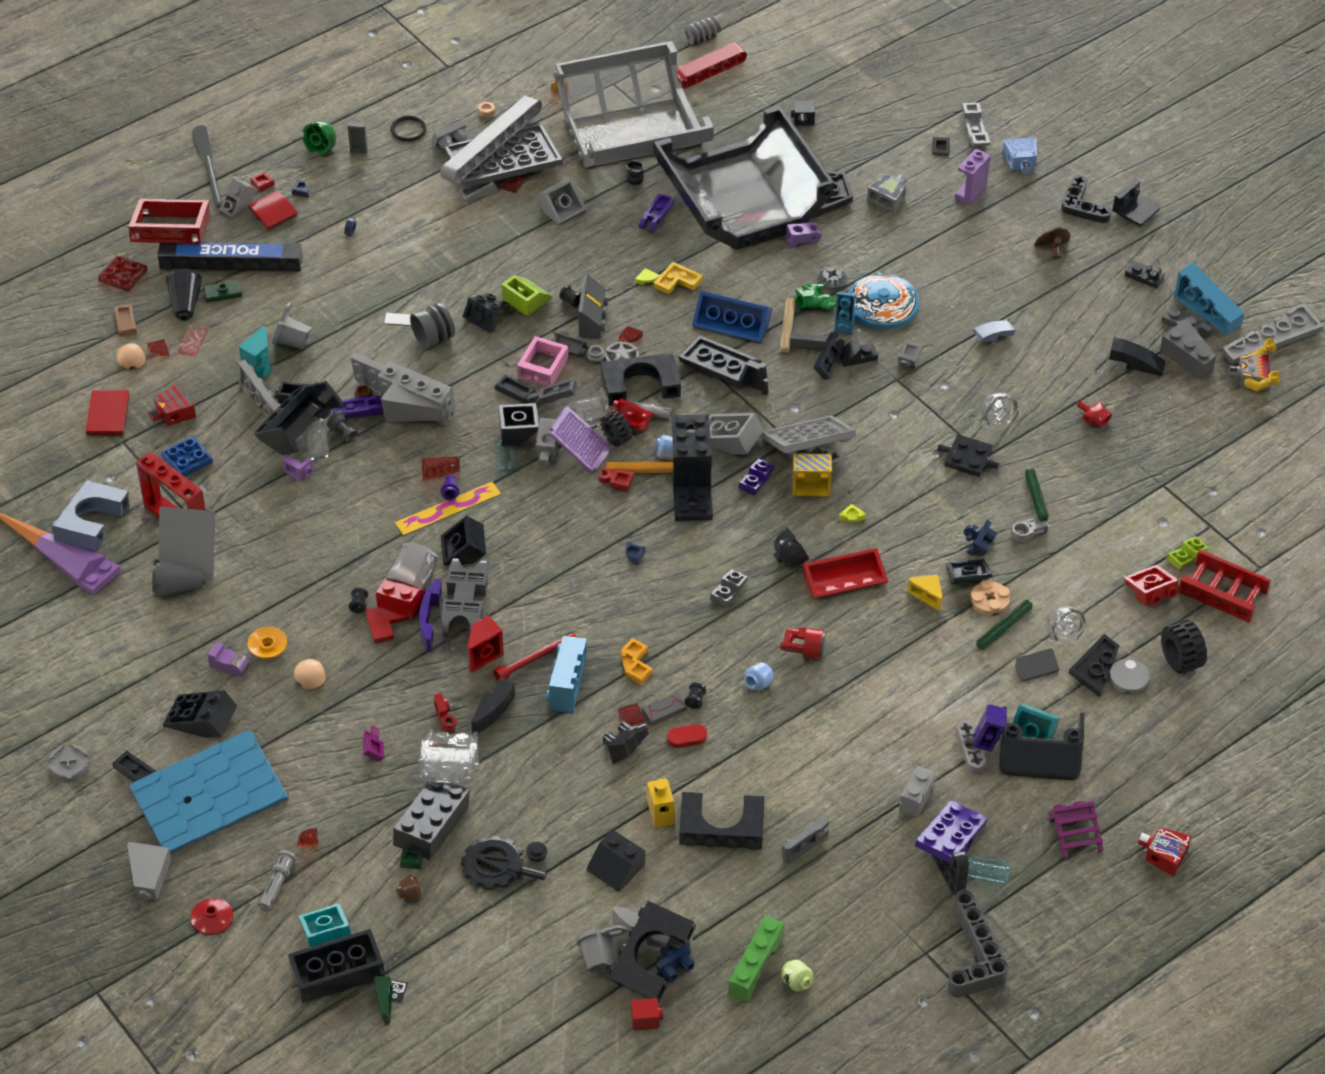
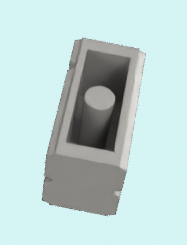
M917 766L900 797L899 809L913 816H919L934 788L936 774Z

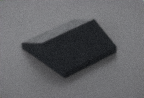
M984 559L946 562L950 582L992 578V572Z

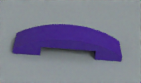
M436 579L431 584L423 597L420 607L421 638L427 652H431L434 630L433 624H429L431 607L440 606L442 595L441 579Z

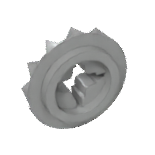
M825 266L824 269L819 271L818 281L828 288L840 287L846 282L845 271L840 270V267L833 268L831 266L828 268Z

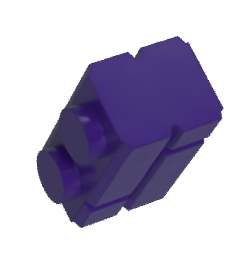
M991 704L987 705L975 728L973 743L975 748L989 752L994 750L995 744H997L1006 726L1007 710L1005 708Z

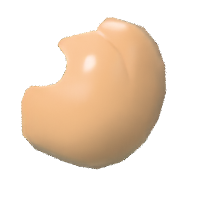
M126 344L118 349L116 360L120 366L127 370L132 366L139 369L145 363L146 356L139 345Z
M307 659L301 661L294 669L296 682L300 683L306 690L315 689L326 680L325 670L317 660Z

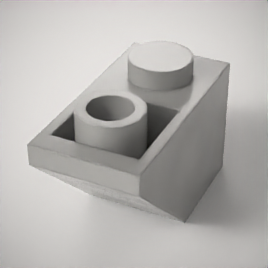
M233 179L219 210L234 218L251 204L257 188L245 181Z

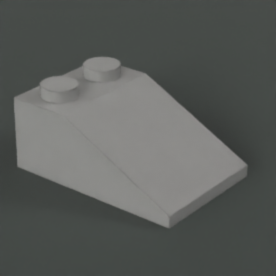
M755 413L710 414L711 447L732 455L748 454L764 430Z

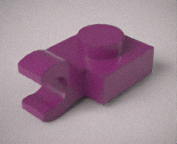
M372 725L371 732L365 730L363 734V755L379 762L384 758L383 741L379 740V728Z

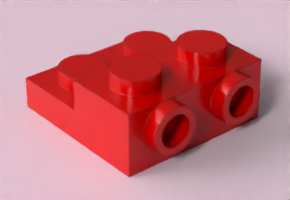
M1158 565L1124 577L1125 585L1135 591L1136 599L1145 606L1157 605L1161 600L1172 599L1179 594L1178 580Z

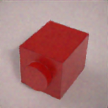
M657 998L631 1000L633 1031L659 1028V1020L663 1019L662 1006H658Z

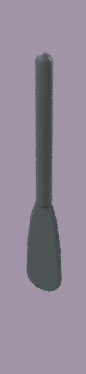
M199 125L192 131L193 138L201 157L205 161L216 207L220 208L222 200L211 161L212 149L209 129L205 125Z

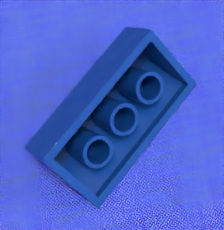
M700 291L692 326L762 342L769 326L773 308Z

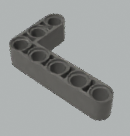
M966 889L960 890L955 897L954 911L979 963L956 969L950 973L947 989L948 993L956 998L1000 986L1005 983L1008 972V963L974 894Z

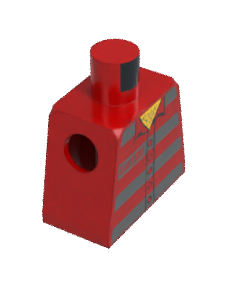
M178 383L154 398L155 409L148 412L152 422L162 418L168 426L196 417L194 403Z

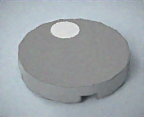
M1122 659L1112 665L1109 678L1110 683L1118 691L1136 694L1142 692L1147 687L1150 675L1149 670L1141 662L1134 659Z

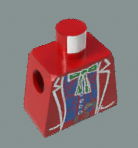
M1160 827L1157 829L1154 837L1142 833L1138 845L1148 848L1146 860L1149 863L1175 877L1189 849L1192 836Z

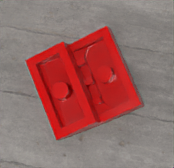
M275 191L248 205L257 220L260 219L267 230L297 216L295 208L279 191Z

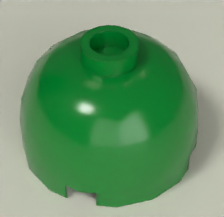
M316 120L303 128L304 137H302V141L309 152L313 153L315 151L320 153L319 156L328 153L335 146L336 132L328 122Z

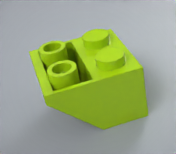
M513 275L501 284L502 300L510 303L512 307L527 317L553 298L551 294L527 278Z

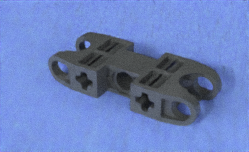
M453 558L448 569L446 585L447 594H454V599L443 600L441 612L443 636H449L456 627H465L468 629L469 634L471 633L472 624L483 618V602L475 601L476 596H486L488 585L486 560H480V563H477L474 568L467 569L462 567L459 558Z

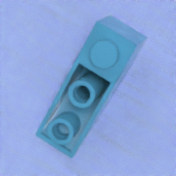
M837 292L834 332L852 335L856 317V295Z

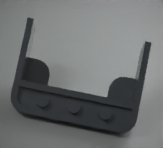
M327 381L302 386L295 390L258 427L254 435L258 440L281 455L289 456L293 453H298L300 450L296 446L295 440L316 419L327 418L333 408L342 407L344 402Z
M1080 713L1077 728H1070L1064 732L1063 740L1023 737L1022 728L1017 724L1007 723L1006 715V726L999 742V770L1009 776L1076 780L1079 778L1084 745V713Z

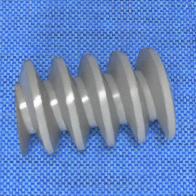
M712 16L699 22L688 24L685 26V36L690 45L694 44V40L696 43H699L700 39L705 41L706 37L708 39H711L712 35L717 37V32L721 33L720 22L716 16Z

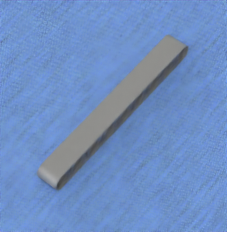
M528 96L522 97L446 162L440 171L441 178L454 183L462 181L537 116L541 111L542 102Z

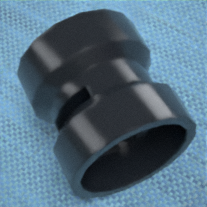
M634 160L627 164L628 183L638 185L643 182L644 165L642 162Z

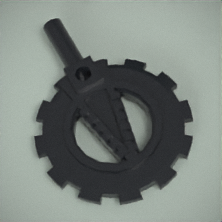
M492 836L490 839L483 837L476 840V844L467 847L465 850L467 854L461 859V865H465V869L462 870L466 878L469 877L471 879L470 883L473 885H483L485 889H493V886L499 885L504 887L509 885L510 880L520 879L521 875L543 881L546 878V872L524 867V859H520V856L523 855L520 847L516 848L512 840L508 838L503 840L500 839V836ZM490 851H498L503 853L505 856H493L488 854L484 855V853ZM477 863L498 873H485L480 870Z

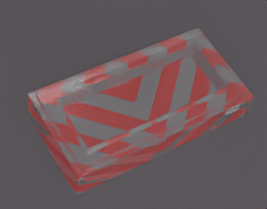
M190 324L178 348V354L196 357L208 333L207 327Z

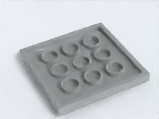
M827 416L762 432V437L787 455L796 454L797 450H813L815 446H830L836 441L848 442L850 438L856 437L855 429L835 417Z

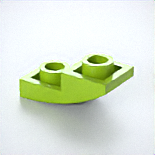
M1194 536L1184 541L1181 548L1168 553L1166 560L1180 571L1196 561L1199 550L1207 552L1209 547Z

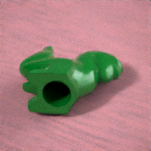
M808 283L807 285H802L804 291L799 288L795 289L797 294L794 297L795 304L800 309L821 308L833 310L836 307V300L828 294L820 295L823 284Z

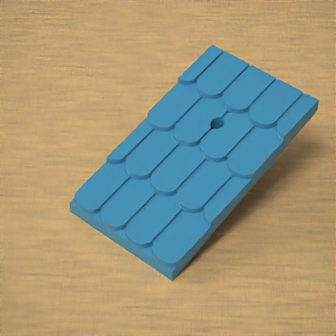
M250 730L242 732L222 743L215 744L129 785L161 846L169 848L170 853L289 799Z

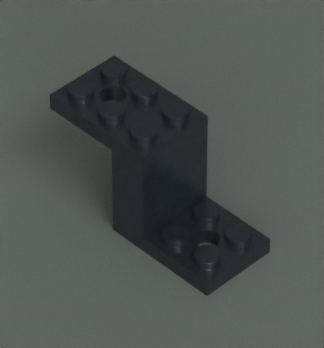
M709 414L671 415L673 444L672 482L675 521L713 520L711 495L712 452ZM692 429L695 430V432L690 433L687 432V430ZM696 502L697 505H690L689 503Z

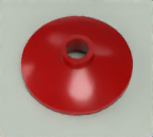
M209 898L199 902L191 912L192 926L196 931L205 935L222 933L233 921L231 906L226 901L218 898Z

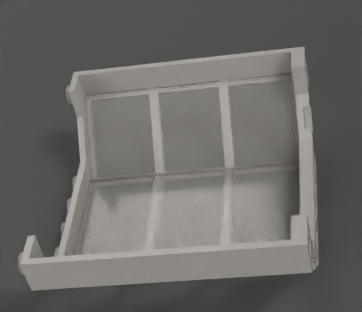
M672 41L556 64L554 79L558 84L564 112V126L568 129L570 140L573 139L574 149L578 151L579 161L583 162L585 168L654 154V142L669 137L672 140V150L699 145L713 140L714 127L709 116L702 117V127H700L682 89L681 81L678 82L676 72L678 71L677 50Z

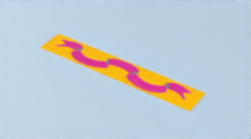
M490 482L459 495L453 501L442 502L399 520L395 524L402 534L405 535L501 493L495 484Z

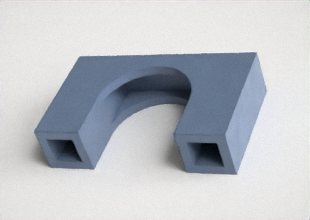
M86 481L78 489L75 497L70 500L65 510H62L59 518L53 522L51 530L54 541L97 551L105 540L104 525L86 521L80 517L90 512H104L122 517L130 506L129 491Z

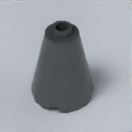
M155 558L153 561V565H156V570L152 571L153 597L201 589L202 585L206 583V573H202V569L160 558Z

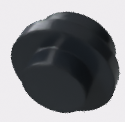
M533 842L527 846L526 854L530 860L540 862L547 855V847L541 842Z

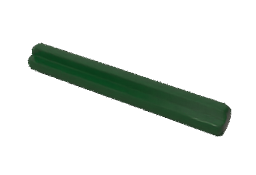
M1033 468L1026 469L1025 477L1038 519L1041 522L1048 521L1049 513L1036 471Z
M1028 599L1020 603L976 641V646L981 650L988 647L1033 608V603Z

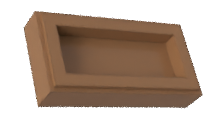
M132 304L114 307L119 337L137 334Z

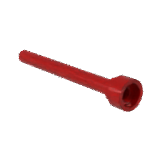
M574 633L567 635L568 637L577 638L576 634ZM563 638L509 666H499L493 669L495 679L497 681L499 678L508 680L511 673L557 650L558 643L561 644Z

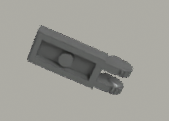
M818 817V819L814 820L813 825L803 829L792 839L785 841L782 845V859L789 863L825 838L829 833V828H827L829 825L828 819Z

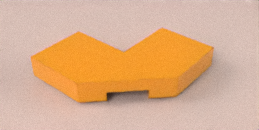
M632 638L621 649L625 677L642 685L653 673V668L640 661L648 652V646Z

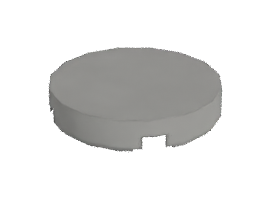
M70 744V746L66 747L65 745L59 746L53 750L48 758L50 773L54 778L61 781H72L80 778L86 773L90 763L87 752L75 744Z

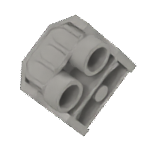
M414 542L405 543L402 545V550L388 573L387 580L424 589L438 562V555L430 548Z

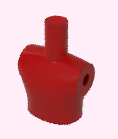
M1083 401L1077 404V407L1085 412L1082 418L1088 424H1095L1102 428L1112 417V413L1106 410L1100 402L1095 403L1092 407Z

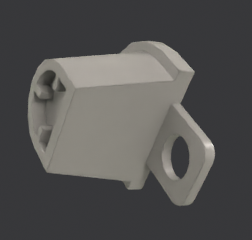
M288 302L281 321L277 325L272 344L276 346L283 344L303 349L312 327L288 316L292 302Z
M614 925L602 930L593 928L576 937V944L581 947L589 972L610 971L614 962L617 963L616 942L618 940L616 936L627 933V927Z

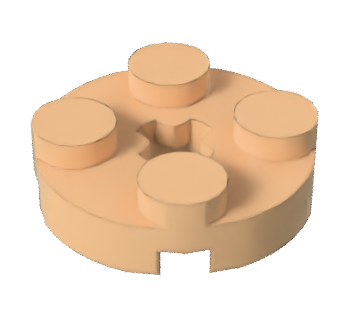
M984 579L973 588L970 599L973 603V608L978 613L985 616H993V613L999 612V614H1002L1007 610L1010 602V591L1007 587L997 582ZM987 597H993L994 599L989 601Z

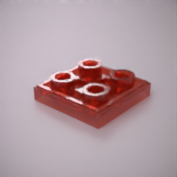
M116 255L98 276V281L129 292L148 271L147 265Z

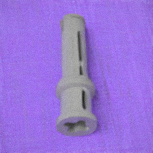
M281 850L278 855L277 864L272 867V877L258 903L259 908L264 911L271 910L284 879L289 877V870L297 860L296 855L290 851Z

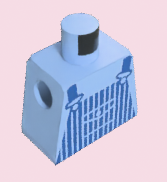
M1036 137L1003 141L1002 154L1011 170H1021L1022 173L1028 174L1036 167Z

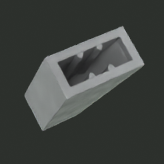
M128 842L127 847L136 897L144 901H157L171 862L169 848Z

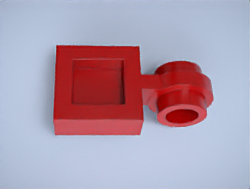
M442 693L434 694L433 704L438 718L441 720V728L447 732L453 731L457 726V721L453 716L447 714L448 710H450L447 698L444 699Z

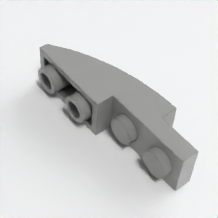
M614 906L613 922L616 925L627 927L628 932L625 934L628 936L631 926L633 924L636 925L639 919L638 912L631 911L625 907ZM665 935L651 936L641 944L659 953L660 949L664 946L668 949L675 947L676 950L685 946V944ZM693 935L688 943L690 952L692 949Z

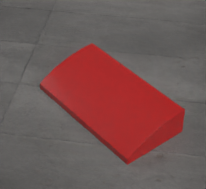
M877 548L803 563L802 567L803 576L814 599L888 583Z

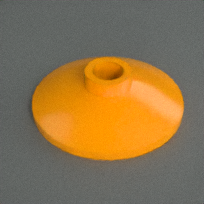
M267 626L259 628L248 638L249 651L254 656L262 659L277 657L287 647L286 634L276 627Z

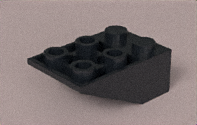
M225 690L178 694L162 725L204 738L222 737L237 705Z

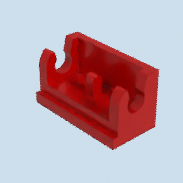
M622 398L613 402L616 405L614 410L623 414L624 419L628 420L627 423L637 430L648 429L653 412Z

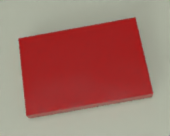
M92 390L86 435H124L130 396L129 390Z

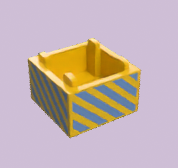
M793 454L792 496H830L832 477L831 454Z

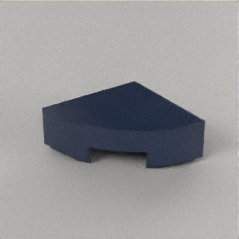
M298 179L292 188V195L308 198V186L303 180Z
M627 542L626 555L632 563L638 565L645 553V547Z

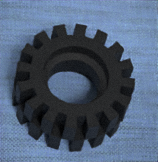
M614 410L600 419L601 430L604 431V436H607V440L611 441L612 445L614 444V446L619 447L633 436L632 429L629 428L631 426L627 423L628 420L624 419V415L620 414L619 411L616 412Z

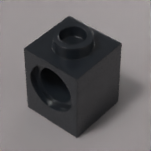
M794 101V108H791V118H794V125H815V101Z

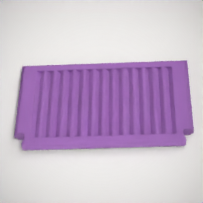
M567 405L550 427L552 431L550 435L590 472L593 469H598L612 449V446Z

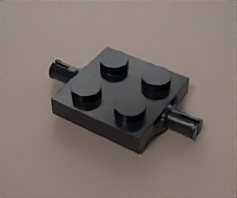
M957 434L951 446L941 443L938 445V451L948 453L945 466L980 477L987 466L998 469L1000 462L990 459L993 445Z

